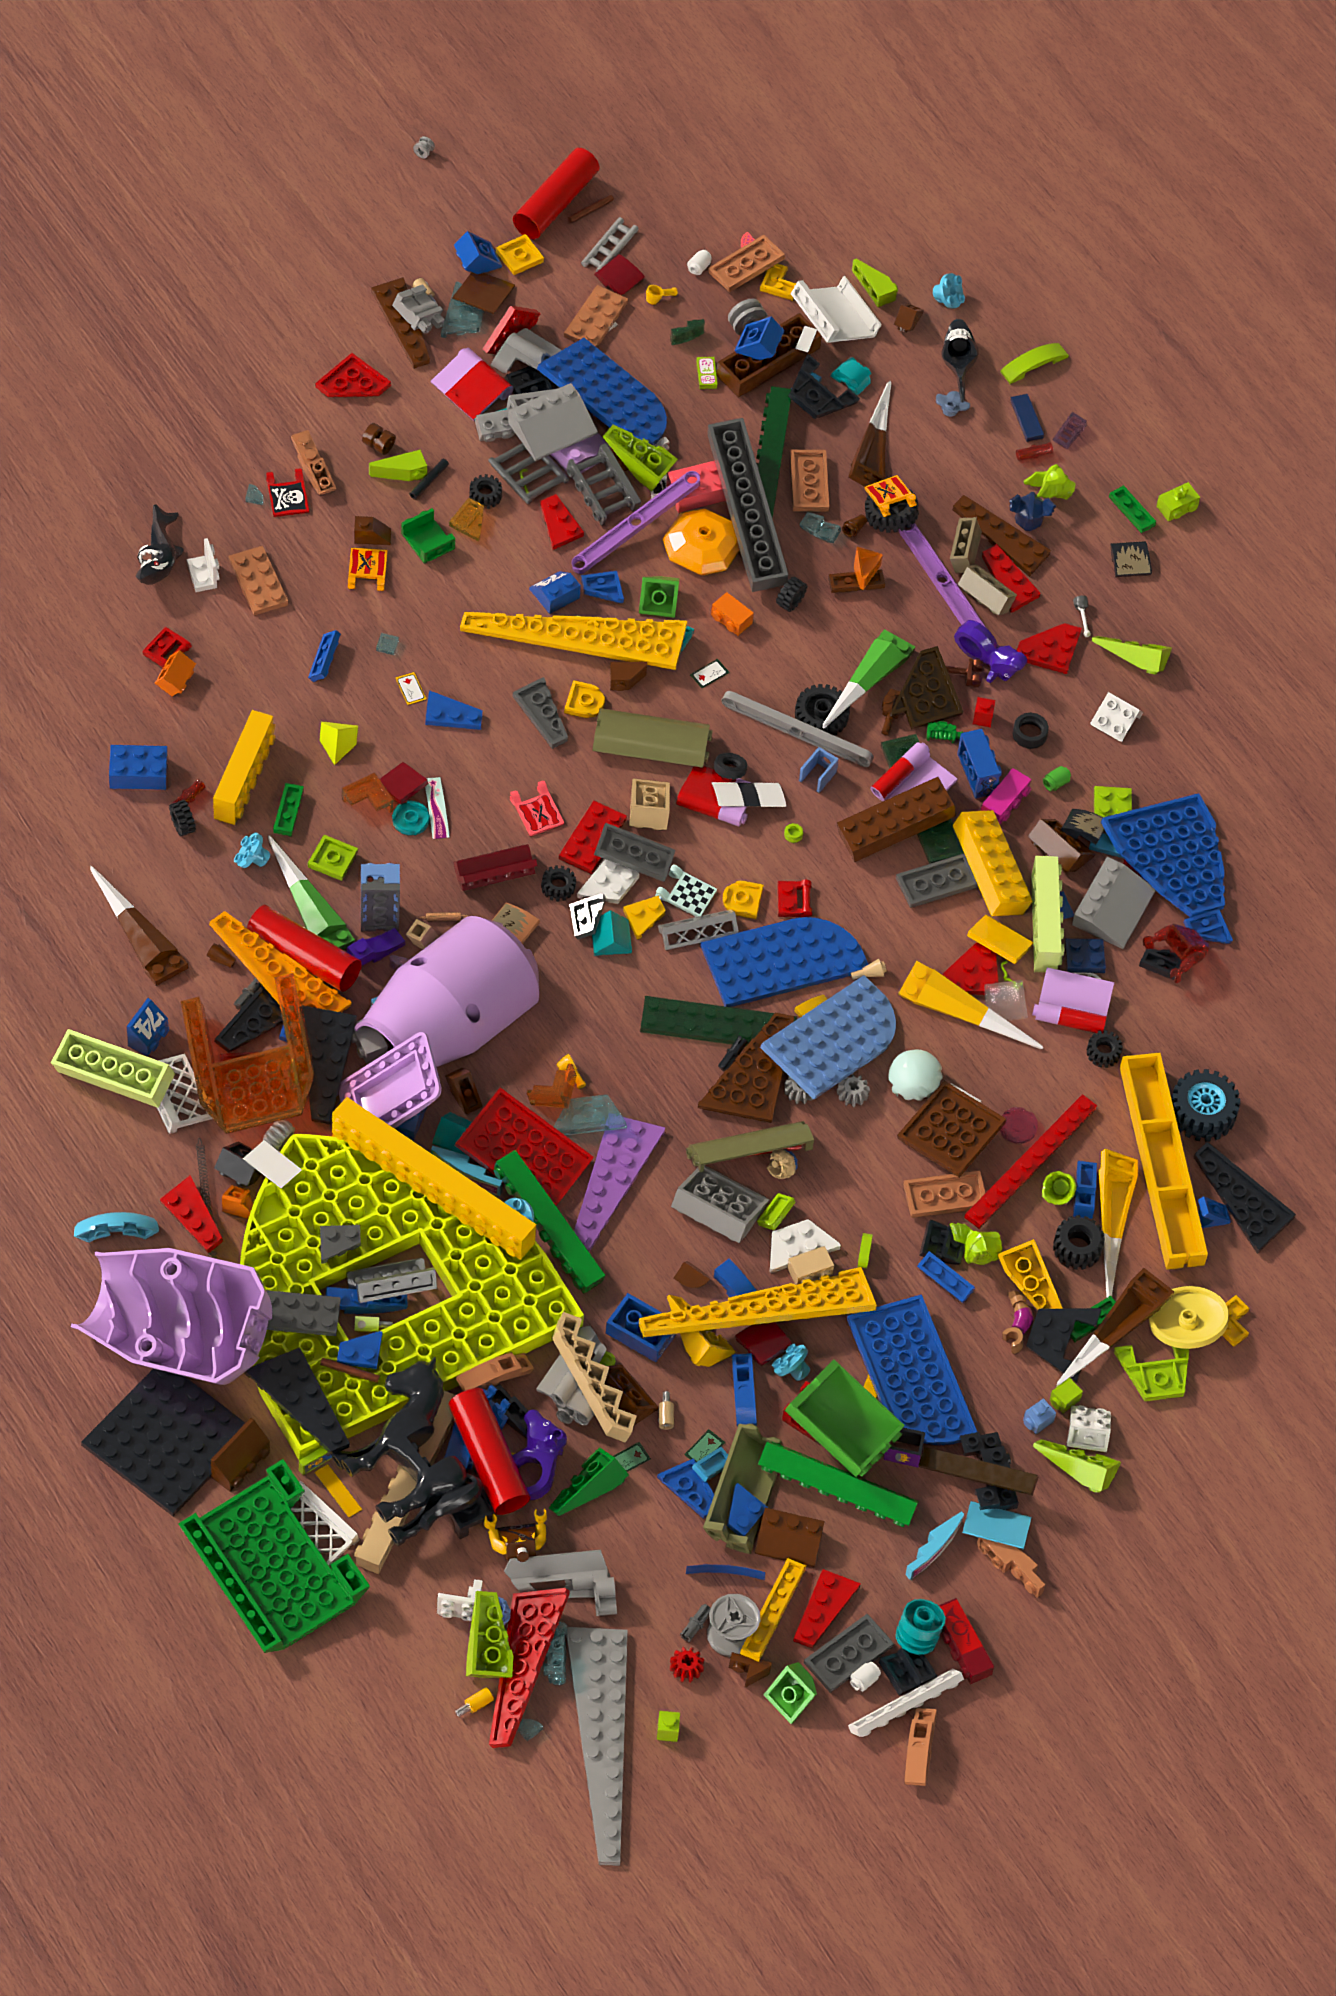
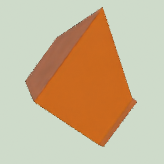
M857 546L853 568L859 587L864 590L881 567L883 555Z
M231 1185L222 1195V1212L249 1219L253 1207V1201L250 1196L251 1190Z

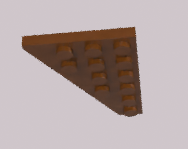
M775 1012L759 1034L750 1041L743 1052L735 1059L734 1063L728 1070L726 1069L715 1085L698 1102V1109L772 1123L783 1069L760 1047L764 1041L793 1023L794 1016Z

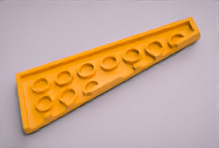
M226 911L210 921L209 925L302 1031L300 1005L341 1013L351 1006L352 1002L349 999L347 1000L342 997L334 988L328 987L320 978L311 975L306 971V968L285 953L282 954L276 950L271 943L268 944L259 938L257 933H252L245 928L240 921Z

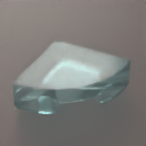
M249 484L245 502L263 505V494L256 486Z
M523 1719L519 1724L518 1731L528 1741L542 1731L544 1726L535 1720Z

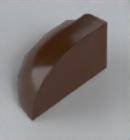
M685 1261L673 1279L689 1288H698L705 1285L710 1280V1277L690 1262Z

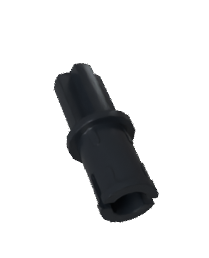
M738 1036L731 1048L726 1050V1055L718 1065L722 1071L728 1070L748 1044L745 1038L741 1040L742 1037Z

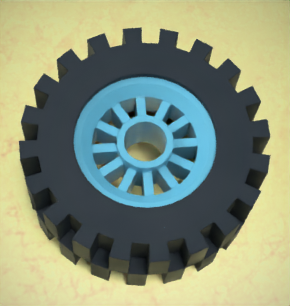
M1199 1069L1193 1071V1075L1188 1072L1185 1074L1184 1079L1180 1078L1174 1087L1171 1098L1179 1132L1186 1131L1185 1136L1189 1139L1191 1135L1196 1136L1195 1141H1200L1201 1137L1205 1138V1142H1210L1212 1137L1216 1141L1221 1138V1134L1226 1136L1229 1129L1232 1130L1240 1108L1238 1089L1234 1090L1235 1084L1233 1081L1228 1083L1226 1075L1221 1078L1218 1071L1214 1070V1074H1210L1209 1069H1204L1203 1073H1200Z

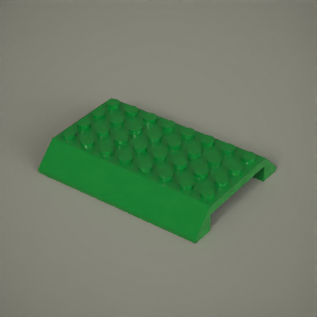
M284 1459L267 1468V1476L202 1517L199 1518L194 1513L178 1523L264 1653L288 1648L353 1607L370 1588L369 1583L349 1554L330 1564V1568L290 1510L305 1490Z

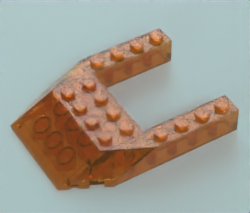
M293 973L274 977L288 1045L218 1063L214 1061L205 1008L200 997L180 1001L199 1103L225 1134L300 1116L303 1113L314 1078V1070L299 987Z

